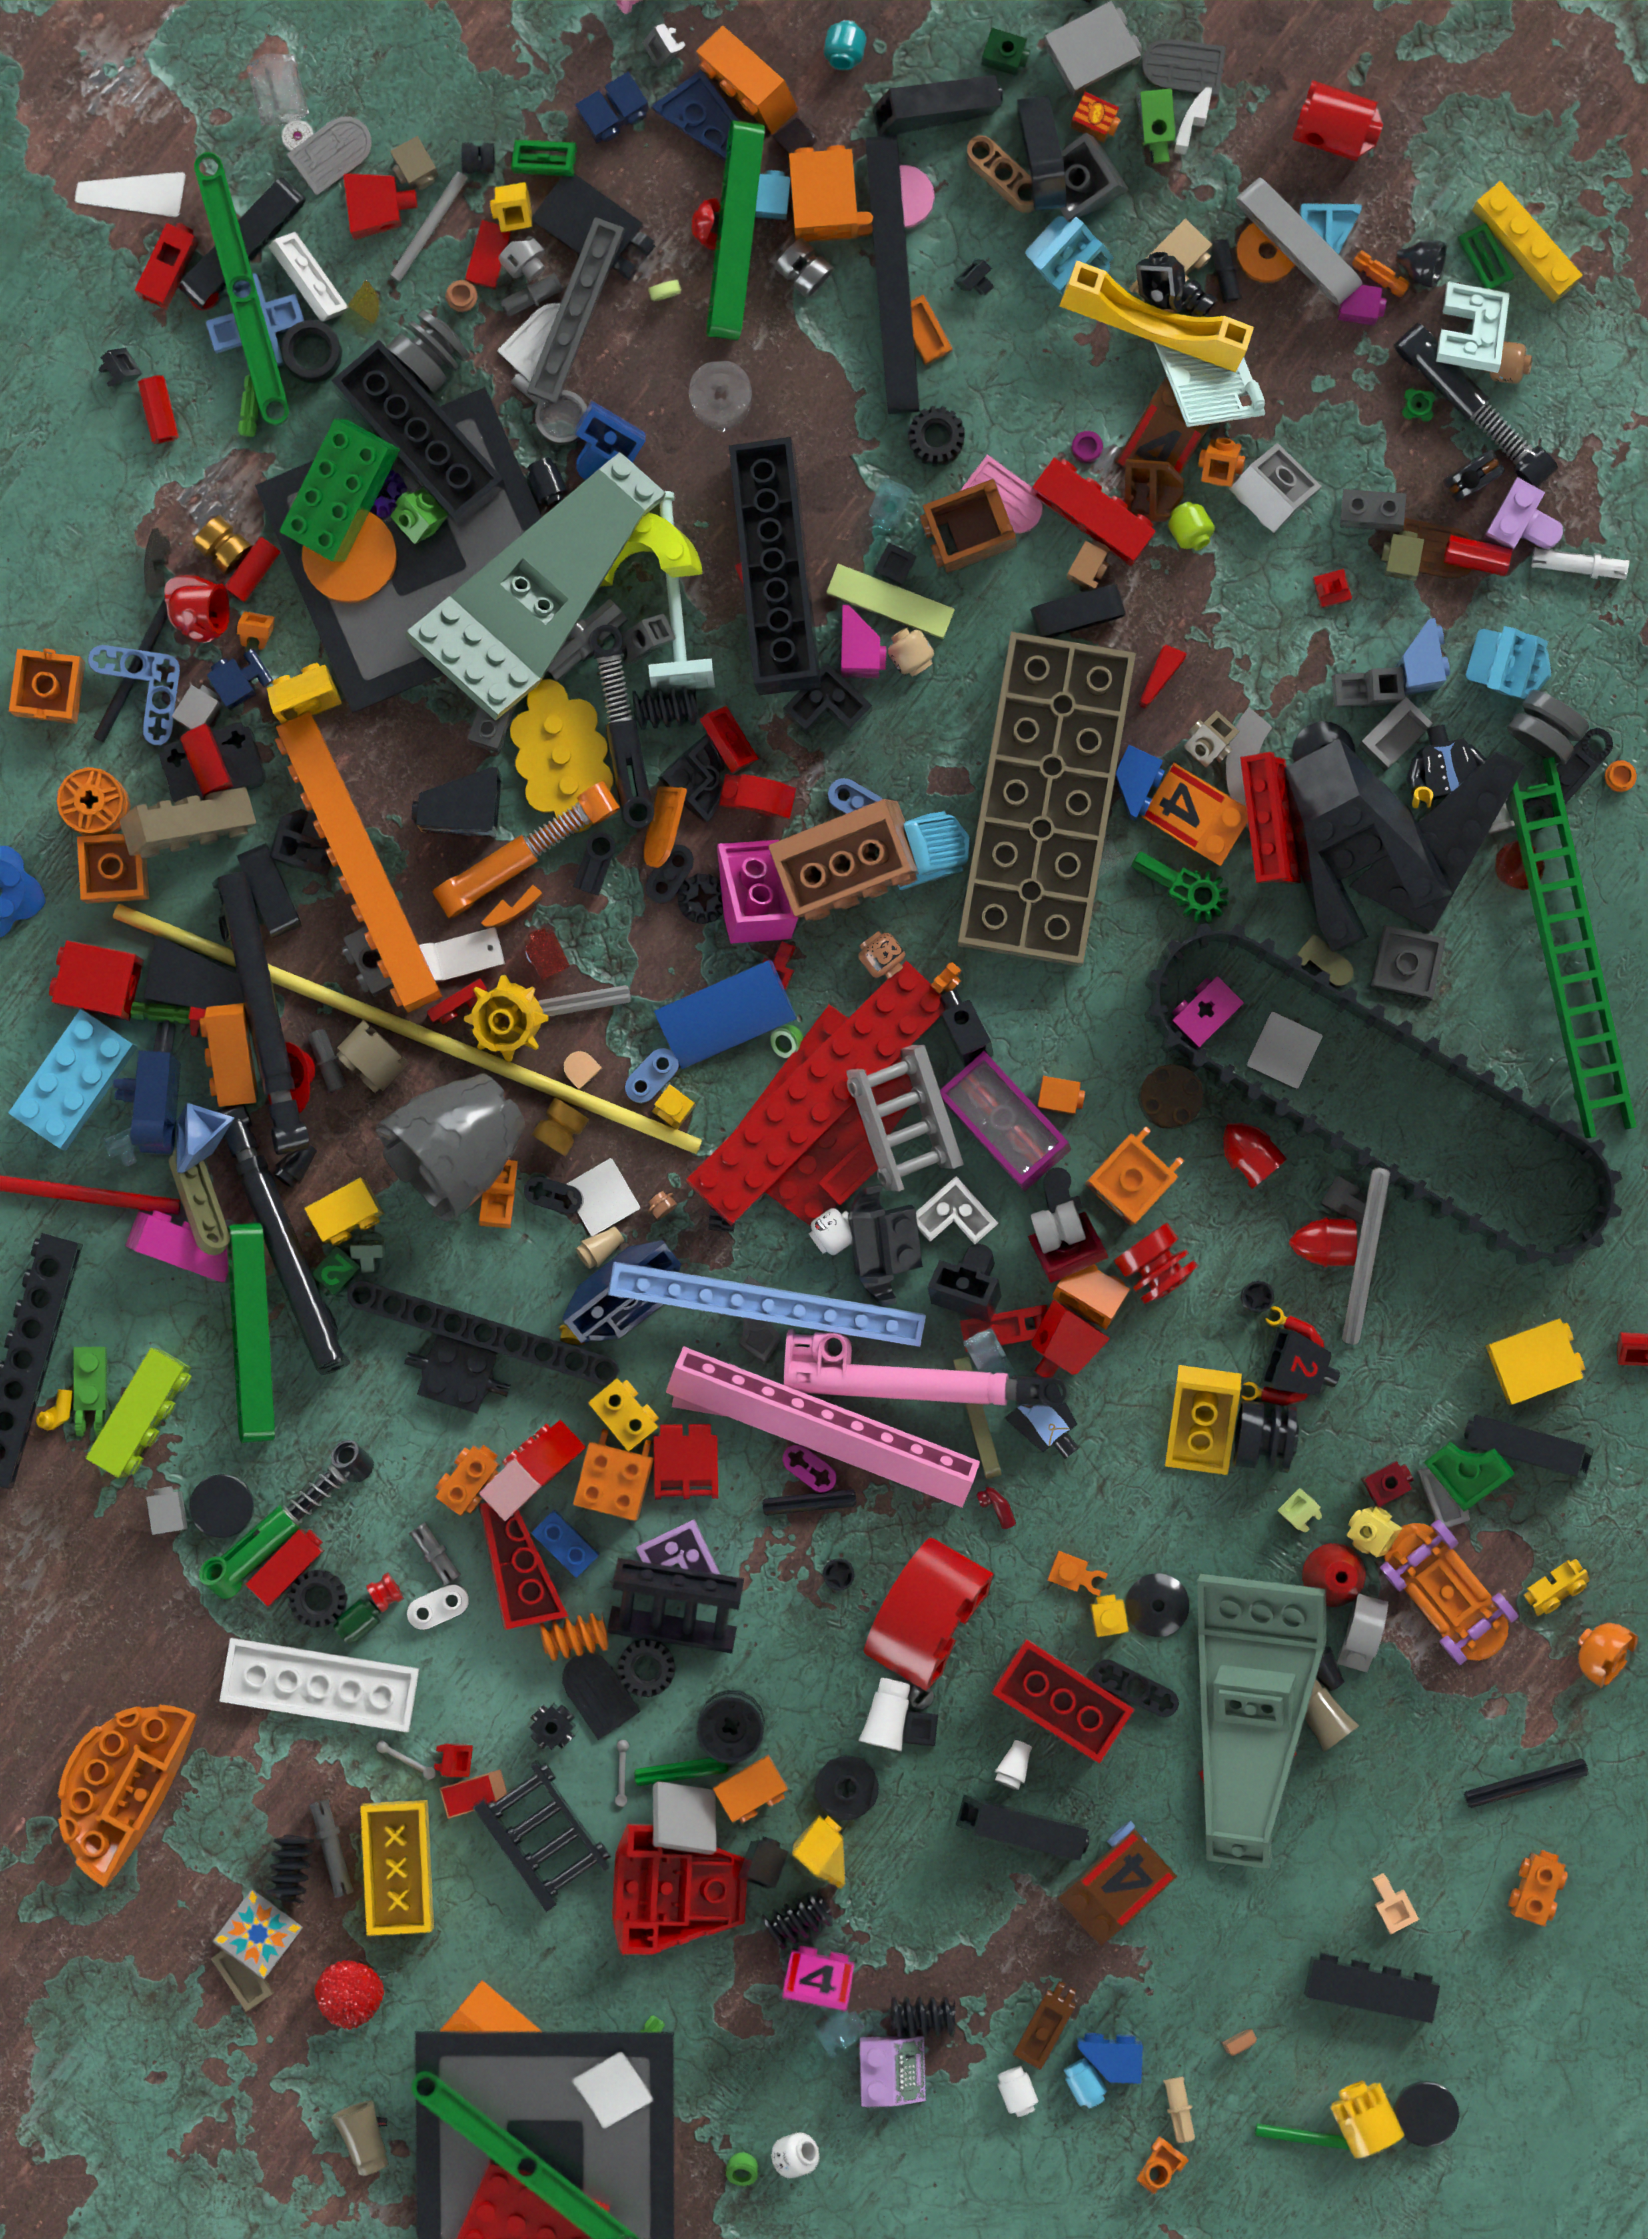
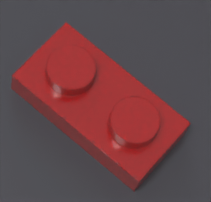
M727 705L709 712L699 719L731 773L745 768L759 759Z
M481 978L427 1010L426 1012L434 1024L441 1022L442 1025H445L459 1016L457 1011L466 1005L470 1009L473 1008L478 1001L473 991L474 988L478 987L489 992Z

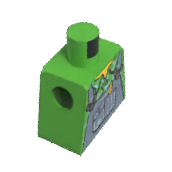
M1172 88L1142 91L1136 97L1141 147L1149 146L1151 164L1170 162L1168 144H1173L1176 140ZM1153 124H1158L1162 127V135H1156L1152 132Z

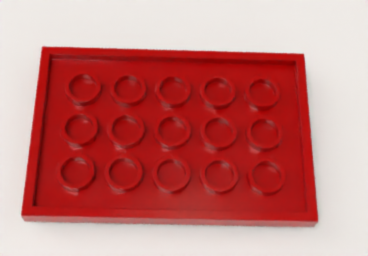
M830 1004L827 1006L801 1041L798 1051L791 1054L737 1128L848 1019L845 1015ZM900 1057L893 1065L902 1062V1058ZM904 1074L874 1086L871 1090L876 1105H880L911 1092L913 1086L909 1075ZM855 1102L765 1192L809 1226L817 1217L830 1208L837 1206L836 1201L817 1182L862 1139H865L870 1144L857 1103ZM911 1106L881 1117L886 1135L893 1131Z

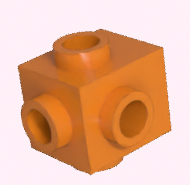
M1228 438L1211 439L1208 448L1201 449L1198 467L1203 468L1201 482L1232 487L1236 475H1242L1245 456H1240L1242 444H1236Z

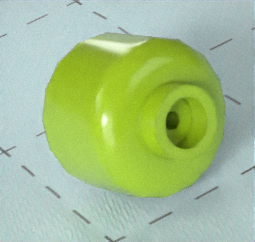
M1186 502L1171 512L1168 527L1181 548H1193L1197 551L1210 543V537L1214 533L1215 526L1202 505Z

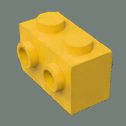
M617 1378L591 1399L588 1404L627 1451L630 1452L659 1428L655 1423L659 1417L648 1404L642 1407L634 1397L639 1393L627 1379L622 1383ZM617 1394L621 1398V1403L619 1406L614 1407L610 1399L613 1395ZM634 1419L640 1420L642 1424L639 1431H633L631 1428V1422Z

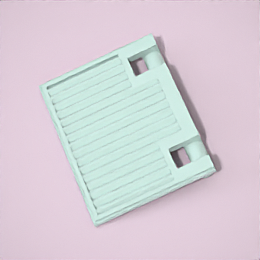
M1154 342L1187 427L1265 415V399L1258 382L1252 379L1244 357L1237 371L1233 372ZM1249 395L1252 404L1242 407L1239 397Z

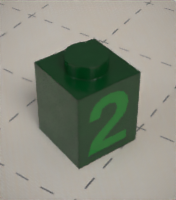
M336 1246L312 1272V1276L317 1279L315 1281L316 1286L324 1295L328 1296L331 1292L333 1295L338 1296L361 1271V1266L344 1250Z

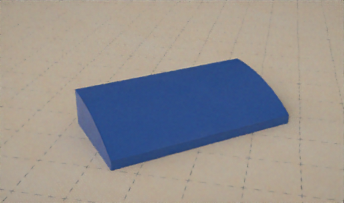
M770 960L654 1011L676 1059H678L682 1069L797 1019L775 965Z

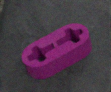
M792 1445L785 1450L782 1461L785 1468L817 1492H826L834 1487L836 1482L835 1471L806 1447ZM799 1450L803 1451L802 1459L810 1466L807 1470L798 1464L794 1468L789 1465L791 1459L788 1457V1454L791 1451L793 1453H797ZM812 1467L819 1472H823L824 1469L830 1472L828 1479L831 1482L828 1486L826 1484H821L820 1487L815 1485L816 1477L809 1472Z

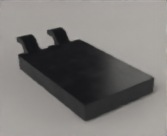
M575 173L574 176H562L533 214L532 222L579 256L595 217L623 227L625 232L610 271L614 269L630 281L637 272L636 266L621 256L630 244L649 256L656 247L654 245L655 241L640 232L644 227L640 220Z

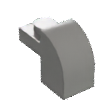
M1357 1594L1349 1615L1347 1633L1338 1654L1337 1664L1368 1672L1373 1657H1376L1383 1635L1388 1609L1387 1601Z

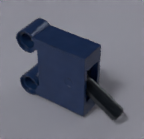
M164 1020L158 1024L153 1051L138 1050L136 1078H115L113 1080V1087L118 1089L115 1091V1099L134 1103L130 1140L131 1145H138L142 1153L171 1155L174 1150L181 1063L172 1055L176 1026L170 1023L169 1020Z

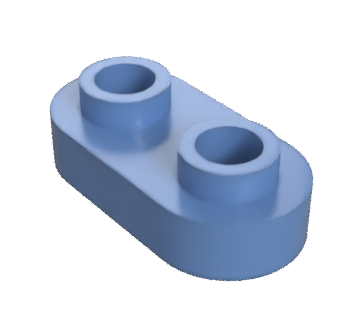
M847 778L834 781L828 791L830 804L844 814L882 800L878 795ZM842 790H846L850 794V798L846 801H841L838 798V793Z
M660 1048L653 1051L628 1077L625 1090L632 1101L636 1103L651 1101L676 1075L679 1069V1062L671 1050ZM661 1058L669 1061V1066L665 1070H660L657 1067V1061ZM639 1081H644L647 1084L646 1091L642 1093L635 1090V1085Z

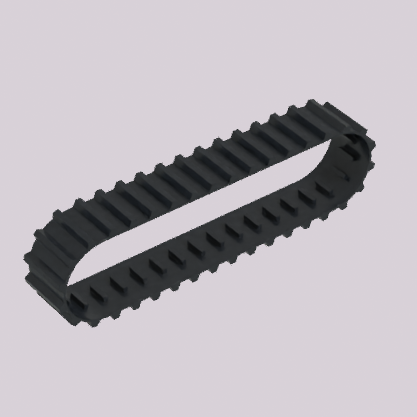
M1207 923L1200 924L1193 932V937L1185 942L1180 943L1172 939L1162 951L1165 959L1164 964L1160 969L1151 970L1146 978L1145 986L1153 992L1151 998L1152 1006L1147 1009L1144 1016L1146 1022L1157 1024L1159 1032L1164 1037L1160 1048L1165 1053L1177 1050L1189 1059L1187 1069L1195 1073L1203 1067L1216 1075L1214 1085L1222 1089L1230 1083L1242 1090L1243 1103L1249 1105L1257 1099L1270 1107V1119L1276 1122L1285 1116L1297 1124L1296 1135L1301 1138L1310 1133L1324 1140L1323 1151L1331 1154L1340 1149L1350 1155V1167L1356 1171L1365 1166L1373 1170L1374 1168L1388 1170L1390 1173L1388 1185L1395 1182L1405 1188L1404 1199L1413 1203L1420 1199L1425 1200L1433 1205L1431 1216L1441 1219L1450 1215L1460 1221L1459 1232L1467 1236L1476 1232L1487 1238L1486 1249L1495 1252L1505 1248L1515 1253L1516 1263L1519 1265L1527 1266L1535 1264L1538 1259L1547 1258L1554 1267L1572 1263L1575 1251L1596 1249L1605 1243L1601 1232L1606 1227L1609 1219L1620 1217L1622 1208L1614 1203V1185L1622 1180L1621 1171L1610 1170L1607 1161L1602 1156L1606 1145L1601 1140L1590 1143L1577 1134V1122L1570 1119L1561 1124L1549 1117L1551 1108L1545 1103L1535 1107L1528 1105L1522 1101L1523 1090L1515 1086L1507 1091L1494 1084V1072L1487 1070L1478 1075L1467 1068L1468 1057L1460 1053L1453 1058L1448 1057L1439 1051V1039L1433 1036L1426 1042H1423L1411 1034L1413 1024L1405 1020L1398 1026L1384 1018V1006L1378 1003L1373 1008L1368 1009L1356 1001L1357 990L1350 987L1343 993L1329 985V973L1323 970L1318 975L1313 976L1301 968L1302 957L1295 954L1288 960L1274 952L1275 941L1267 938L1262 943H1258L1245 936L1243 925L1236 924L1229 932L1223 930L1212 931ZM1213 941L1229 943L1227 948L1232 950L1236 946L1256 956L1254 961L1258 964L1263 960L1283 972L1281 976L1283 979L1287 980L1291 977L1311 989L1308 994L1313 997L1318 993L1338 1005L1336 1008L1338 1012L1341 1013L1346 1010L1365 1022L1363 1027L1369 1029L1373 1026L1392 1038L1390 1043L1396 1046L1398 1043H1401L1418 1053V1060L1423 1062L1428 1059L1446 1070L1445 1076L1448 1078L1456 1076L1474 1087L1473 1093L1479 1094L1483 1092L1500 1102L1499 1108L1503 1111L1510 1108L1528 1119L1526 1123L1528 1126L1534 1127L1538 1125L1555 1135L1556 1137L1553 1141L1558 1144L1564 1141L1581 1153L1578 1157L1582 1161L1587 1160L1596 1176V1179H1593L1594 1185L1599 1187V1205L1595 1206L1593 1213L1597 1215L1589 1231L1587 1229L1581 1231L1578 1236L1582 1240L1565 1250L1564 1244L1554 1246V1253L1535 1251L1536 1245L1531 1243L1526 1244L1524 1247L1507 1237L1510 1233L1509 1231L1502 1229L1498 1232L1481 1222L1482 1215L1479 1213H1473L1471 1216L1453 1205L1454 1198L1447 1196L1443 1199L1426 1189L1427 1182L1421 1179L1416 1183L1397 1171L1400 1167L1399 1165L1393 1163L1388 1166L1371 1156V1148L1365 1147L1361 1150L1343 1139L1342 1137L1345 1133L1341 1130L1333 1133L1315 1122L1316 1115L1310 1114L1307 1117L1288 1106L1290 1100L1286 1097L1280 1101L1260 1089L1262 1086L1261 1082L1256 1081L1252 1084L1233 1073L1235 1067L1231 1064L1225 1068L1205 1056L1208 1052L1206 1049L1202 1048L1199 1052L1180 1039L1183 1034L1179 1030L1176 1033L1173 1032L1164 1016L1168 1013L1167 1006L1161 1007L1160 986L1166 987L1169 978L1162 977L1167 964L1172 958L1178 964L1184 957L1181 951L1198 943L1200 949L1207 948L1208 942Z

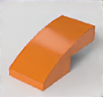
M532 885L512 908L502 899L481 923L486 929L498 928L508 924L529 911L544 895L537 887Z
M508 1160L496 1181L482 1194L479 1226L511 1229L518 1161Z

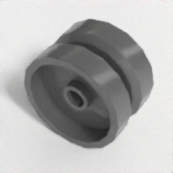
M1534 689L1530 690L1522 702L1525 713L1515 714L1506 728L1516 740L1545 759L1554 757L1555 763L1564 765L1574 752L1570 741L1582 740L1589 729V724L1580 714L1560 700L1544 692Z

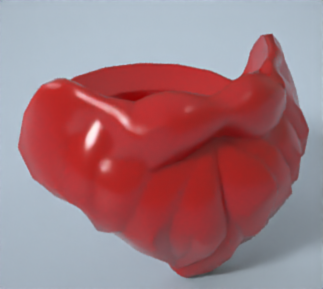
M717 198L704 200L692 216L691 230L693 236L710 250H715L717 235L710 231L714 222L713 213L720 212V203Z

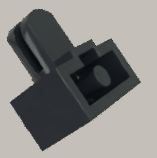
M984 1244L971 1245L967 1249L962 1262L958 1263V1266L939 1260L928 1284L931 1304L990 1323L1001 1299L999 1280L990 1277L995 1265L991 1249Z

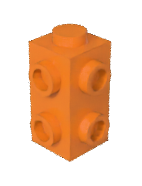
M482 1445L480 1449L477 1446H473L470 1450L465 1447L454 1461L458 1467L450 1476L445 1473L435 1488L439 1492L435 1498L460 1516H463L465 1512L472 1514L482 1500L478 1497L484 1486H487L500 1473L497 1469L501 1464L495 1461L498 1455L485 1445Z
M1541 1850L1539 1855L1531 1852L1529 1859L1524 1857L1518 1874L1522 1877L1519 1888L1512 1890L1508 1906L1512 1907L1511 1914L1542 1926L1546 1925L1547 1920L1552 1921L1557 1909V1903L1554 1902L1557 1889H1563L1568 1874L1564 1871L1566 1865L1558 1862V1855Z

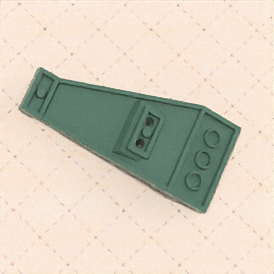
M619 452L454 593L406 631L405 638L496 721L539 685L640 520L664 500L666 493ZM520 585L524 589H518L516 586ZM538 606H544L547 610H542Z

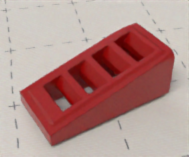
M1166 644L1165 646L1163 645L1140 699L1139 707L1145 709L1151 704L1184 662L1187 653Z

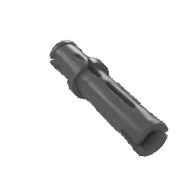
M325 1799L320 1801L323 1814H321L317 1802L309 1804V1807L311 1808L317 1832L314 1834L321 1843L334 1897L344 1896L341 1882L346 1894L353 1893L354 1888H352L338 1838L340 1829L339 1826H335L329 1804L330 1801Z

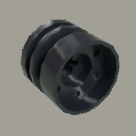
M1242 1400L1235 1432L1233 1466L1255 1468L1259 1456L1264 1455L1266 1470H1273L1275 1459L1278 1457L1279 1472L1288 1473L1298 1445L1299 1425L1297 1421V1408L1287 1407L1284 1420H1281V1406L1275 1405L1271 1417L1265 1418L1263 1403Z
M728 1689L714 1694L705 1702L699 1714L697 1736L700 1746L709 1757L721 1763L734 1764L747 1760L757 1751L763 1740L765 1718L762 1707L754 1697L740 1690ZM730 1717L732 1721L738 1719L736 1731H733L731 1727L724 1728L727 1721L726 1718Z

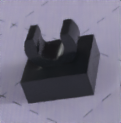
M975 259L954 282L961 290L971 291L974 288L980 295L984 294L986 296L994 288V285L985 277L992 268L985 260Z
M127 348L108 350L100 357L103 364L99 367L98 371L100 373L109 371L112 379L107 383L108 387L135 381L142 375Z

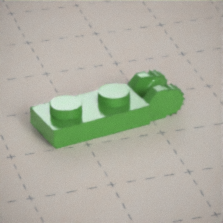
M74 1347V1411H76L75 1430L77 1436H84L86 1431L85 1410H96L94 1422L96 1436H99L105 1426V1410H107V1347Z

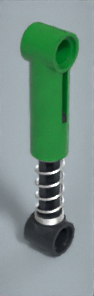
M345 1440L337 1444L331 1454L332 1463L327 1468L328 1472L324 1475L319 1474L320 1479L314 1484L309 1482L310 1488L304 1493L300 1491L301 1496L295 1501L290 1500L291 1504L288 1507L277 1506L221 1557L216 1556L208 1559L199 1571L200 1581L221 1599H229L235 1596L241 1589L243 1579L301 1529L299 1523H302V1517L306 1514L311 1515L312 1508L316 1505L322 1506L321 1500L325 1497H331V1491L335 1488L341 1489V1485L347 1482L358 1483L369 1477L374 1468L372 1457L353 1440Z

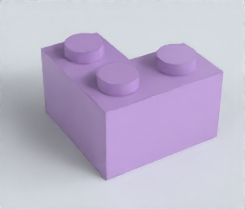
M695 1519L636 1547L642 1562L666 1566L679 1563L680 1567L684 1569L720 1574Z

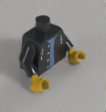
M1444 724L1426 729L1431 746L1421 748L1411 761L1406 781L1413 796V808H1418L1419 801L1421 803L1426 802L1427 807L1430 808L1433 800L1445 798L1487 759L1472 744H1468L1464 738L1449 741Z

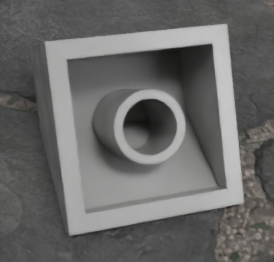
M1277 443L1254 461L1229 490L1236 495L1240 503L1246 505L1258 517L1264 526L1274 533L1317 493L1322 486Z

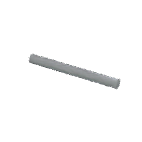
M457 171L389 275L395 281L401 282L468 178L464 174Z

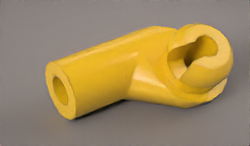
M57 1390L55 1406L45 1412L41 1411L36 1417V1424L39 1428L46 1431L54 1430L68 1421L73 1391Z

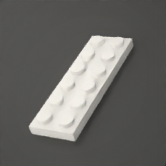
M230 1638L220 1702L409 1732L420 1668Z

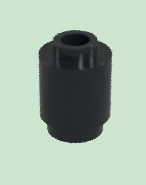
M550 457L537 460L528 466L530 472L528 478L539 504L546 503L547 507H551L560 503L564 499L563 496L568 493V490L557 464L553 463Z

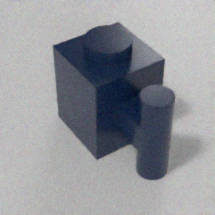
M254 649L247 651L243 655L249 664L241 670L234 658L229 661L227 658H224L212 665V671L206 674L230 711L257 695L249 682L258 678L262 687H266L273 681Z

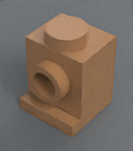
M1085 541L1067 573L1066 579L1088 591L1096 589L1098 582L1094 581V579L1101 580L1107 570L1109 563L1105 559L1110 549L1098 541H1093L1092 544Z

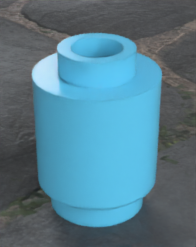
M1086 2058L1080 2059L1064 2069L1067 2075L1065 2080L1079 2106L1087 2105L1088 2109L1105 2100L1103 2095L1108 2090L1092 2063L1089 2064Z

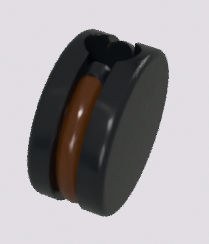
M1490 449L1443 479L1446 488L1449 487V491L1454 493L1452 497L1455 502L1467 498L1505 472L1502 464L1499 465V461L1495 458L1496 455L1493 450Z

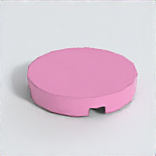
M901 165L900 174L905 228H913L924 222L931 213L934 202V190L926 174L915 167Z

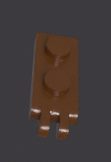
M1061 1981L1058 1982L1054 1991L1047 1989L1013 2051L1014 2056L1042 2070L1076 2006L1071 2001L1077 1990L1070 1987L1065 1998L1060 1996L1065 1986V1983Z

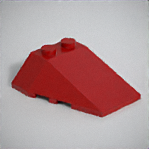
M627 1824L615 1852L612 1921L620 1954L653 1955L662 1952L663 1949L682 1945L690 1940L745 1924L747 1881L738 1878L745 1858L717 1847L716 1852L713 1854L656 1847L653 1844V1825Z

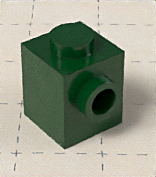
M991 27L981 65L1017 76L1020 67L1026 68L1031 50L1026 49L1027 38Z

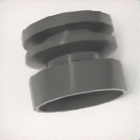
M422 309L417 314V318L425 328L423 329L417 323L411 321L408 326L415 335V338L411 340L399 333L386 348L422 388L430 394H434L447 381V377L440 366L444 364L456 371L459 365L451 355L453 354L465 362L470 357V354L462 345L460 338L447 324Z

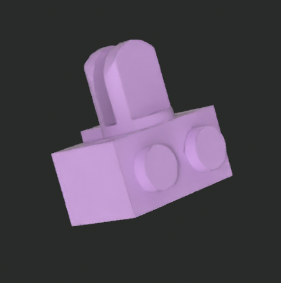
M1517 477L1483 539L1493 545L1511 548L1512 551L1520 538L1526 539L1543 549H1550L1561 539L1563 526L1559 521L1536 509L1545 492Z

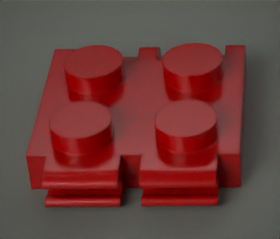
M683 1424L660 1425V1436H654L655 1500H661V1497L683 1496V1499H690V1496H712V1499H719L718 1435H711V1424H689V1436H683ZM690 1486H712V1489L690 1490ZM661 1487H683V1490H661Z

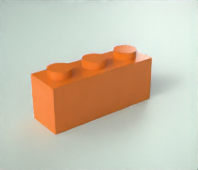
M244 1003L207 1007L205 1017L200 1019V1029L202 1037H207L209 1048H205V1060L207 1067H212L214 1078L209 1079L211 1096H217L218 1107L256 1103L258 1086Z

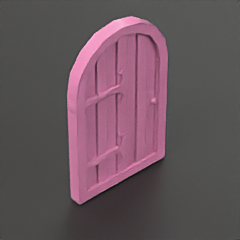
M987 455L975 472L971 474L961 490L994 478L1014 533H1024L1031 530L1038 524L1042 515V502L1030 494L1032 487L1022 481Z

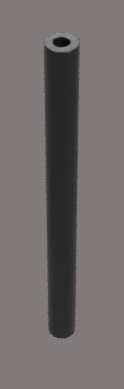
M165 598L138 650L151 652L169 617ZM135 655L127 671L130 673L140 672L143 667L141 658ZM122 679L93 736L94 739L102 743L105 742L136 679Z

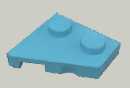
M1301 204L1300 216L1339 254L1361 212L1362 204Z

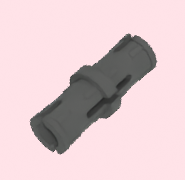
M426 1522L409 1533L424 1554L423 1560L426 1564L428 1562L431 1564L444 1586L461 1575L445 1553L446 1547L444 1544L440 1546Z

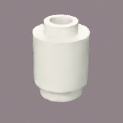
M1021 2066L1000 2073L998 2075L1000 2081L998 2087L1008 2112L1016 2113L1017 2117L1033 2112L1035 2110L1033 2105L1038 2103V2098L1028 2073L1023 2072Z

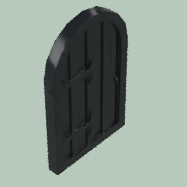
M583 1653L582 1656H574L566 1664L562 1673V1684L567 1696L572 1700L598 1740L640 1712V1709L613 1671V1667L602 1656L594 1653Z

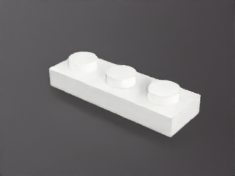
M296 232L272 241L268 247L321 322L340 316L348 309L344 300Z

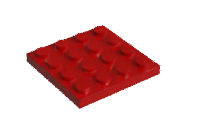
M492 2158L488 2163L456 2239H592ZM518 2169V2172L523 2176L532 2175ZM592 2199L609 2212L610 2205Z

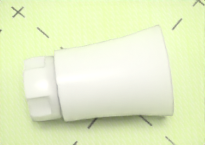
M881 1678L878 1692H875L867 1722L858 1741L902 1752L903 1729L909 1700H907L910 1690L909 1684Z

